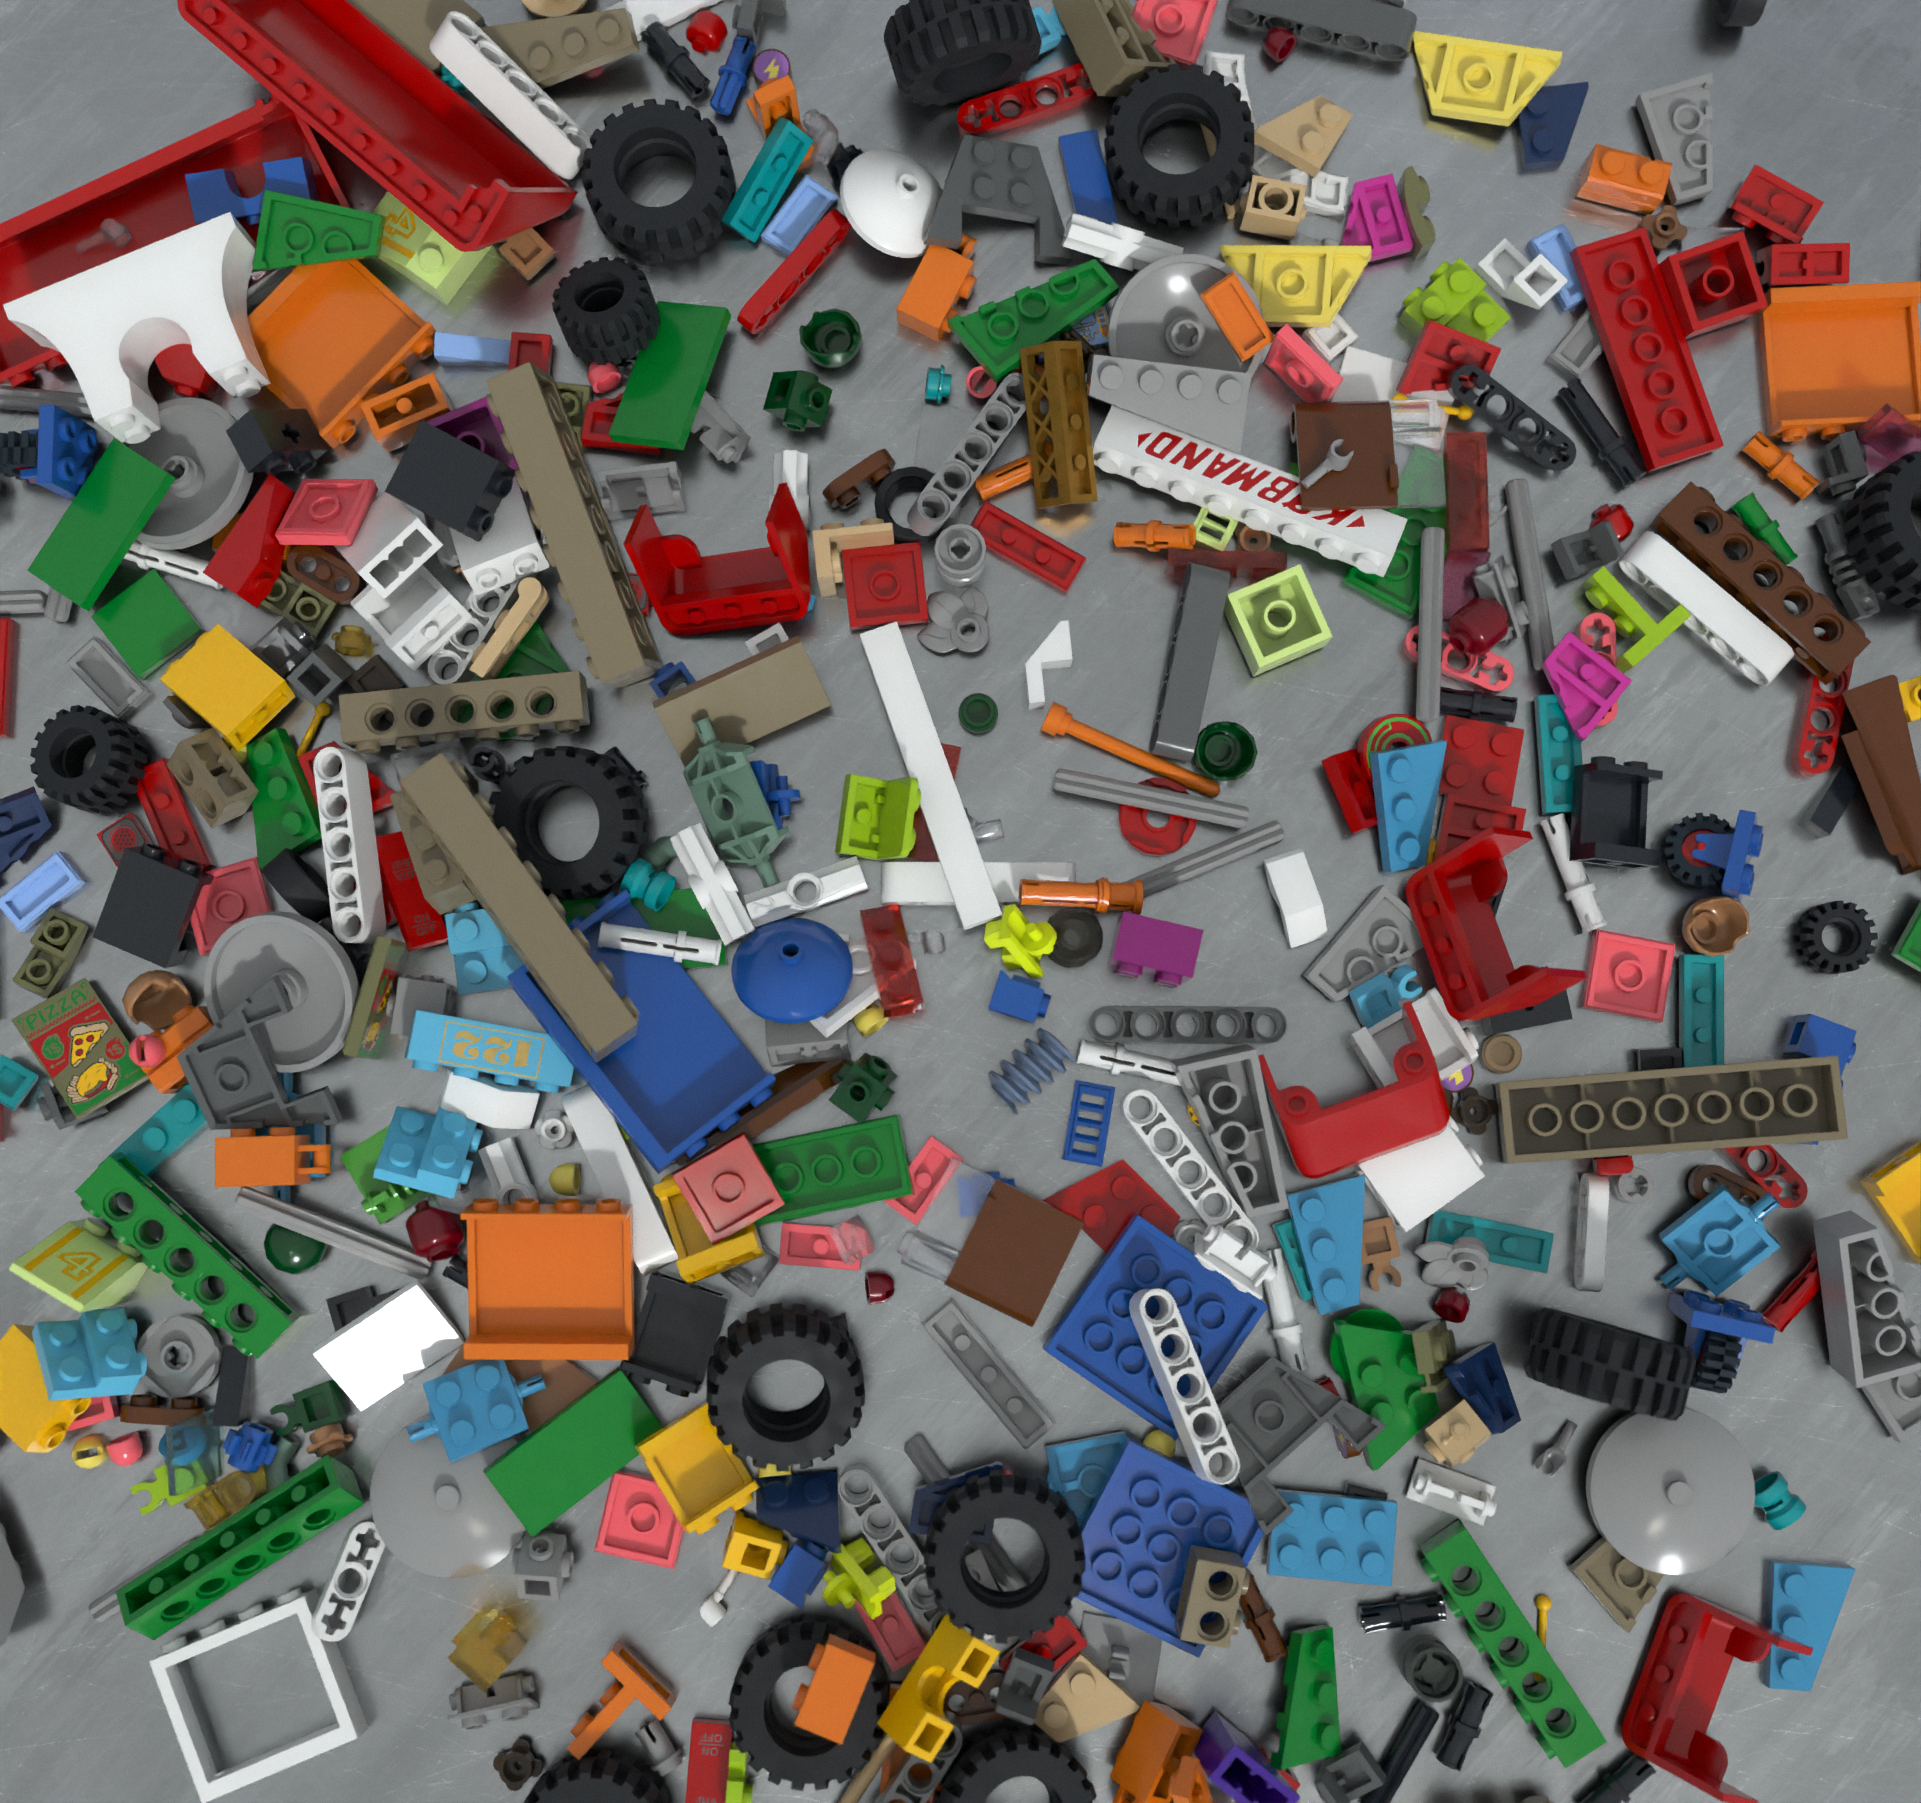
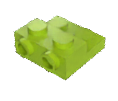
M1459 257L1452 265L1445 260L1429 277L1433 283L1425 291L1418 286L1407 296L1402 303L1406 309L1398 321L1417 339L1428 318L1487 343L1510 320L1511 316L1484 291L1487 284Z

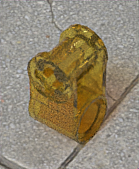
M259 1466L255 1473L238 1469L226 1475L217 1483L215 1482L184 1503L187 1510L192 1509L205 1528L203 1534L267 1493L264 1469ZM240 1477L246 1479L250 1484L251 1492L249 1496L243 1494L239 1489L238 1481Z

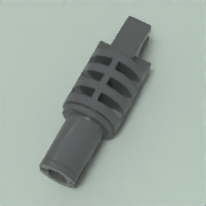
M1841 512L1830 513L1817 519L1815 523L1822 535L1827 550L1824 560L1826 565L1830 566L1828 571L1830 575L1834 576L1832 581L1834 586L1838 587L1836 592L1852 621H1856L1876 614L1880 611L1876 592L1868 586L1871 582L1866 576L1860 577L1855 567L1858 564L1855 558L1849 557L1847 545L1850 543V540L1845 537V525Z

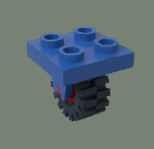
M55 404L39 405V429L24 430L21 433L15 431H8V434L0 433V474H4L6 477L15 476L18 480L28 479L29 483H37L73 501L94 469V453L98 448L95 428Z
M1739 810L1735 829L1730 827L1728 821L1725 819L1720 820L1717 815L1711 813L1710 816H1703V813H1695L1696 817L1689 818V816L1682 818V822L1679 825L1675 823L1671 828V834H1667L1664 851L1668 867L1676 879L1679 878L1682 884L1689 886V884L1694 885L1695 889H1703V886L1714 888L1717 887V883L1722 881L1721 889L1723 896L1731 897L1740 902L1742 895L1750 896L1755 876L1753 872L1754 865L1750 864L1751 856L1759 858L1764 834H1762L1763 826L1757 825L1756 812Z
M1685 1290L1684 1296L1670 1293L1667 1309L1687 1323L1684 1347L1694 1350L1697 1359L1690 1386L1693 1388L1725 1394L1727 1388L1730 1389L1733 1385L1732 1379H1736L1737 1371L1735 1369H1738L1747 1339L1772 1344L1776 1328L1762 1319V1313L1749 1309L1750 1305L1741 1301L1725 1299L1724 1304L1711 1301L1709 1295L1692 1290Z

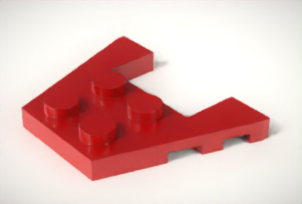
M1123 1159L1042 1199V1201L1083 1220L1084 1224L1081 1229L1106 1254L1134 1213H1137L1169 1237H1171L1181 1217Z

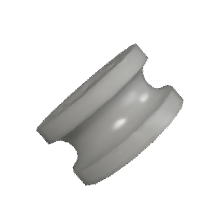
M1633 1167L1630 1173L1614 1176L1612 1187L1620 1200L1639 1204L1651 1197L1654 1191V1182L1647 1171L1642 1168ZM1627 1177H1639L1642 1183L1637 1184L1642 1186L1639 1194L1634 1192L1627 1194L1625 1188L1629 1187V1185L1624 1184Z

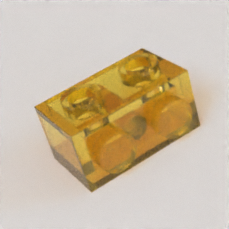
M492 1608L484 1618L477 1613L451 1641L457 1648L447 1659L485 1693L529 1640L517 1630L519 1625L509 1614L504 1611L498 1613Z

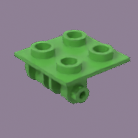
M390 1125L339 1156L365 1199L361 1201L362 1207L368 1215L374 1214L380 1225L431 1194L373 1178Z

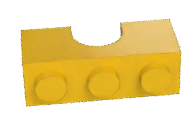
M946 1613L877 1724L903 1750L932 1763L954 1727L943 1712V1701L947 1691L954 1683L960 1680L978 1689L1000 1654V1651L985 1638L980 1640L972 1637L971 1629L963 1626L959 1630L950 1622V1615Z

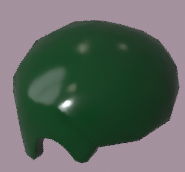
M835 308L814 312L810 322L806 326L801 325L799 329L800 342L804 351L813 362L826 368L840 367L849 362L858 352L862 343L859 323L849 312Z
M1221 721L1208 724L1206 728L1201 730L1198 734L1194 757L1197 767L1208 777L1219 781H1236L1253 768L1258 752L1255 739L1246 728L1235 722Z
M274 1223L267 1230L264 1240L266 1258L277 1270L292 1275H299L316 1267L323 1259L328 1247L326 1243Z

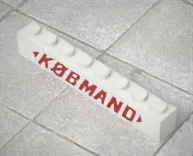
M1113 405L1094 443V465L1107 473H1116L1136 481L1143 487L1154 488L1170 494L1179 501L1190 502L1208 508L1215 515L1230 517L1245 523L1251 529L1263 530L1283 538L1287 543L1304 546L1319 552L1328 559L1340 560L1368 574L1384 577L1408 520L1382 509L1301 511L1299 477Z

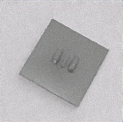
M1083 1611L1080 1632L1087 1639L1088 1645L1082 1651L1108 1673V1678L1115 1679L1140 1701L1141 1707L1144 1700L1153 1702L1162 1640L1116 1617Z

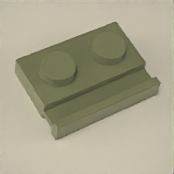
M1445 1319L1429 1321L1412 1332L1418 1375L1425 1374L1426 1383L1421 1386V1393L1439 1392L1451 1382L1445 1374L1444 1367L1452 1360L1451 1354L1456 1352V1343L1453 1331L1451 1329L1447 1330Z

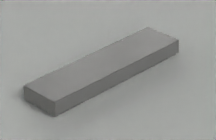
M950 1298L921 1323V1326L1025 1451L1056 1425L1055 1420L953 1298Z

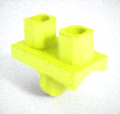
M1015 904L1004 906L1002 919L987 922L984 934V942L991 949L1003 947L1001 956L1004 965L1009 970L1023 968L1031 978L1043 977V969L1040 966L1042 954H1050L1054 949L1057 939V933L1051 924L1047 922L1030 923Z
M861 1537L846 1546H843L841 1543L842 1553L831 1552L833 1555L830 1563L832 1570L827 1571L823 1576L827 1585L823 1590L822 1597L828 1605L835 1606L842 1603L846 1609L854 1606L857 1600L873 1620L882 1614L881 1602L896 1590L894 1576L886 1566H881L869 1575H866L862 1570L874 1562V1554L870 1546Z

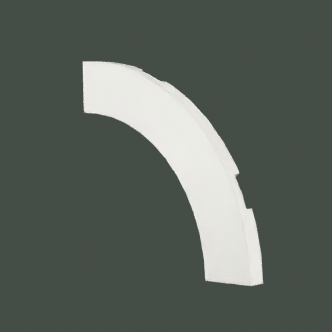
M1206 50L1204 74L1210 75L1211 71L1215 70L1224 75V86L1233 83L1241 91V101H1247L1251 110V122L1254 123L1255 133L1256 129L1262 124H1259L1250 106L1251 101L1244 73L1245 54ZM1254 143L1253 166L1250 167L1251 178L1253 175L1306 185L1303 204H1305L1308 212L1326 217L1344 218L1349 177L1334 175L1320 170L1316 178Z

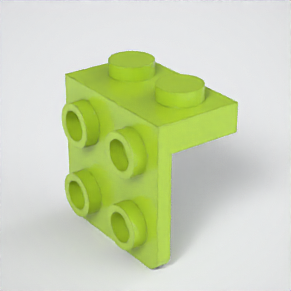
M855 774L845 775L835 853L876 861L906 858L909 851L913 849L916 839L913 820L914 813L919 808L921 802L918 778L908 776L886 781Z

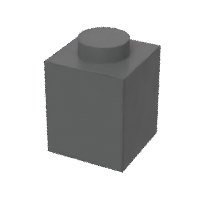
M325 643L314 650L286 679L314 707H317L328 699L355 671Z

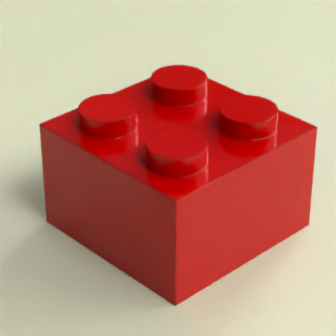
M1743 231L1668 256L1659 264L1685 339L1750 318L1768 306Z

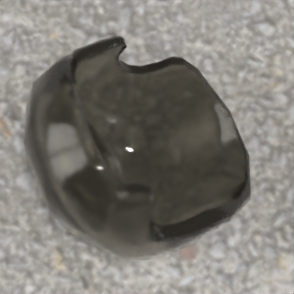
M1075 906L1062 908L1049 917L1047 923L1051 924L1057 933L1054 949L1048 954V958L1051 961L1065 968L1083 967L1097 957L1102 949L1103 930L1099 920L1092 912Z

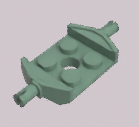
M709 717L692 723L703 747L698 748L699 753L684 768L683 775L719 858L723 859L725 863H747L748 867L755 865L763 887L777 883L779 879L769 860L771 858L770 853L776 849L790 831L788 826L778 829L747 758L748 755L755 752L754 747L732 742L721 743L720 739L717 740ZM723 798L731 802L734 809L733 815L727 813L724 809Z

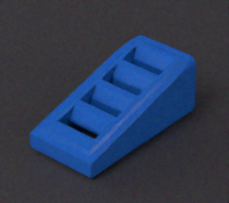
M1079 1080L1075 1081L1061 1159L1102 1167L1115 1087ZM1082 1093L1105 1097L1104 1104L1081 1101ZM1079 1109L1102 1113L1101 1121L1078 1117ZM1080 1125L1099 1129L1098 1137L1075 1133L1076 1126ZM1074 1141L1096 1145L1095 1153L1073 1149Z

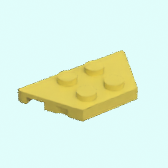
M1415 31L1413 36V47L1431 115L1509 127L1560 66L1563 53L1561 51Z
M1220 245V252L1224 263L1237 271L1254 291L1262 309L1264 321L1268 327H1283L1285 324H1288L1290 327L1330 328L1372 257L1371 246Z

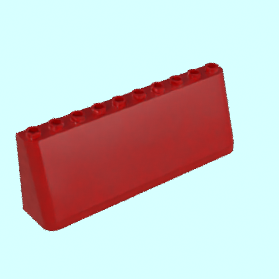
M177 0L178 10L185 21L460 251L473 252L482 250L554 219L568 210L578 193L349 0Z
M270 92L271 97L268 98L269 103L267 104L260 98L254 101L255 106L1 223L0 384L10 383L13 388L20 387L35 379L32 373L45 367L50 372L69 364L61 352L40 346L8 319L3 304L198 225L195 223L185 179L186 174L226 169L235 173L240 193L245 198H253L260 194L265 186L264 162L303 157L312 163L319 202L352 209L314 128ZM247 220L239 221L256 244L259 226H248Z

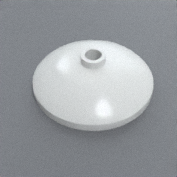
M877 149L860 154L849 164L840 184L841 204L849 223L868 244L883 253L900 258H915L925 255L929 245L924 244V236L941 196V186L922 164L900 152Z

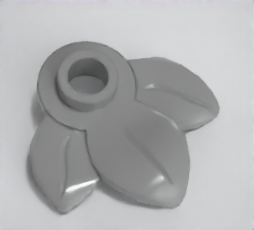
M970 586L962 593L960 598L947 591H937L928 596L927 609L933 622L917 634L918 639L924 646L935 652L946 653L956 648L964 652H976L986 645L990 636V628L985 620L988 602L985 595L979 589ZM967 628H976L975 632L972 635H963V632Z
M1461 1237L1456 1239L1453 1245L1432 1241L1415 1248V1253L1428 1262L1422 1271V1280L1430 1286L1449 1288L1458 1283L1466 1290H1476L1487 1282L1489 1274L1486 1267L1489 1264V1253L1486 1250L1485 1244L1477 1238Z

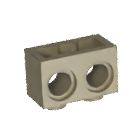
M214 727L180 741L167 763L168 768L211 828L245 814L259 792Z
M1191 1545L1174 1626L1180 1640L1229 1649L1232 1635H1237L1240 1629L1241 1611L1238 1609L1240 1596L1246 1595L1250 1582V1572L1246 1569L1238 1553ZM1217 1571L1228 1572L1222 1582H1209L1213 1573ZM1215 1611L1219 1613L1213 1622H1200L1202 1616L1207 1612Z

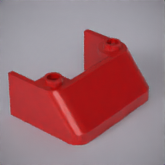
M787 482L778 485L765 521L768 529L767 540L770 547L702 557L697 545L690 538L679 534L662 536L648 505L639 506L623 545L661 624L666 630L673 634L684 636L796 621L806 615L811 601L808 535Z
M1490 826L1414 873L1407 882L1406 898L1447 1012L1456 1020L1475 1021L1535 1006L1587 978L1583 970L1546 967L1541 969L1535 965H1523L1514 970L1489 900L1500 894L1507 883L1508 874L1502 857L1532 840L1533 837L1529 831Z
M1411 1001L1402 1004V1024L1410 1043L1402 1046L1396 1052L1393 1060L1394 1072L1399 1082L1321 1109L1315 1094L1304 1086L1295 1085L1278 1091L1264 1054L1258 1056L1265 1092L1295 1168L1301 1175L1311 1179L1321 1178L1435 1137L1447 1128L1450 1118L1449 1106L1434 1055Z
M1686 1593L1673 1596L1665 1607L1622 1724L1621 1732L1625 1745L1635 1754L1721 1802L1758 1803V1800L1722 1781L1728 1765L1727 1752L1718 1740L1706 1734L1733 1657L1744 1662L1757 1663L1768 1655L1772 1644L1807 1656H1811L1813 1648L1757 1621Z

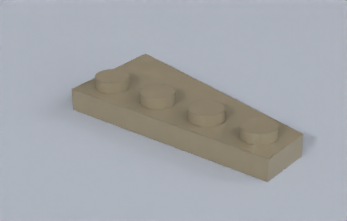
M625 8L480 27L541 89L640 51L632 15Z
M1603 1537L1570 1566L1571 1570L1628 1634L1636 1624L1635 1618L1645 1603L1649 1604L1656 1594V1587L1664 1574L1649 1571L1630 1562L1616 1552Z

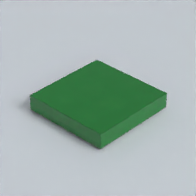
M152 569L91 616L131 670L142 680L205 632L156 569Z

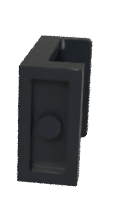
M421 420L385 492L479 542L483 535L491 529L494 522V514L502 499L511 491L515 470Z
M1607 756L1591 757V763L1574 766L1569 861L1628 869L1660 867L1661 851L1646 849L1645 846L1648 784L1651 781L1662 780L1663 771L1648 769V763L1629 761L1624 762L1623 765L1615 764L1616 758Z
M143 843L139 847L125 848L93 938L164 968L181 965L188 950L180 947L201 889L204 885L211 884L214 876L203 872L204 866L202 864L185 858H180L177 861L166 856V849L151 843Z
M655 1271L651 1273L646 1290L648 1291L635 1327V1349L629 1360H622L620 1369L628 1371L627 1378L633 1381L650 1384L651 1380L667 1384L666 1391L678 1396L689 1397L690 1392L697 1394L702 1388L709 1358L713 1355L714 1346L718 1340L732 1296L694 1283L689 1285L685 1280Z

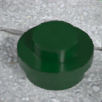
M982 693L971 694L960 704L959 720L963 727L970 732H986L997 721V705L988 695Z

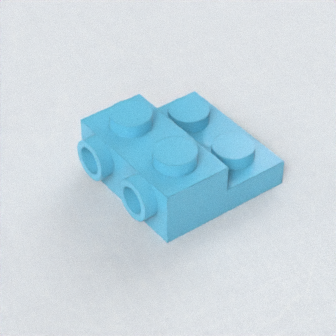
M468 903L456 908L455 913L446 914L449 951L451 955H454L458 994L463 996L511 988L507 976L524 965V963L484 909H479L478 903Z
M396 1106L373 1178L454 1199L458 1184L467 1185L474 1161L467 1160L466 1158L468 1152L477 1153L483 1130L476 1128V1121L465 1118L462 1114L449 1112L441 1107L438 1108L436 1116Z
M124 1308L95 1309L82 1312L78 1320L37 1322L32 1331L49 1401L129 1395L134 1392L139 1380L146 1373V1356L144 1352H136L134 1345L137 1338L136 1321L134 1319H127Z

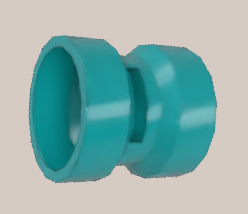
M638 858L625 873L620 891L623 892L626 889L631 898H642L644 905L656 912L666 904L671 896L676 878L666 871L657 873L650 862Z
M1780 1472L1768 1473L1754 1482V1506L1760 1507L1765 1512L1764 1519L1773 1530H1781L1790 1526L1805 1513V1503L1798 1495L1791 1494L1788 1490V1482Z

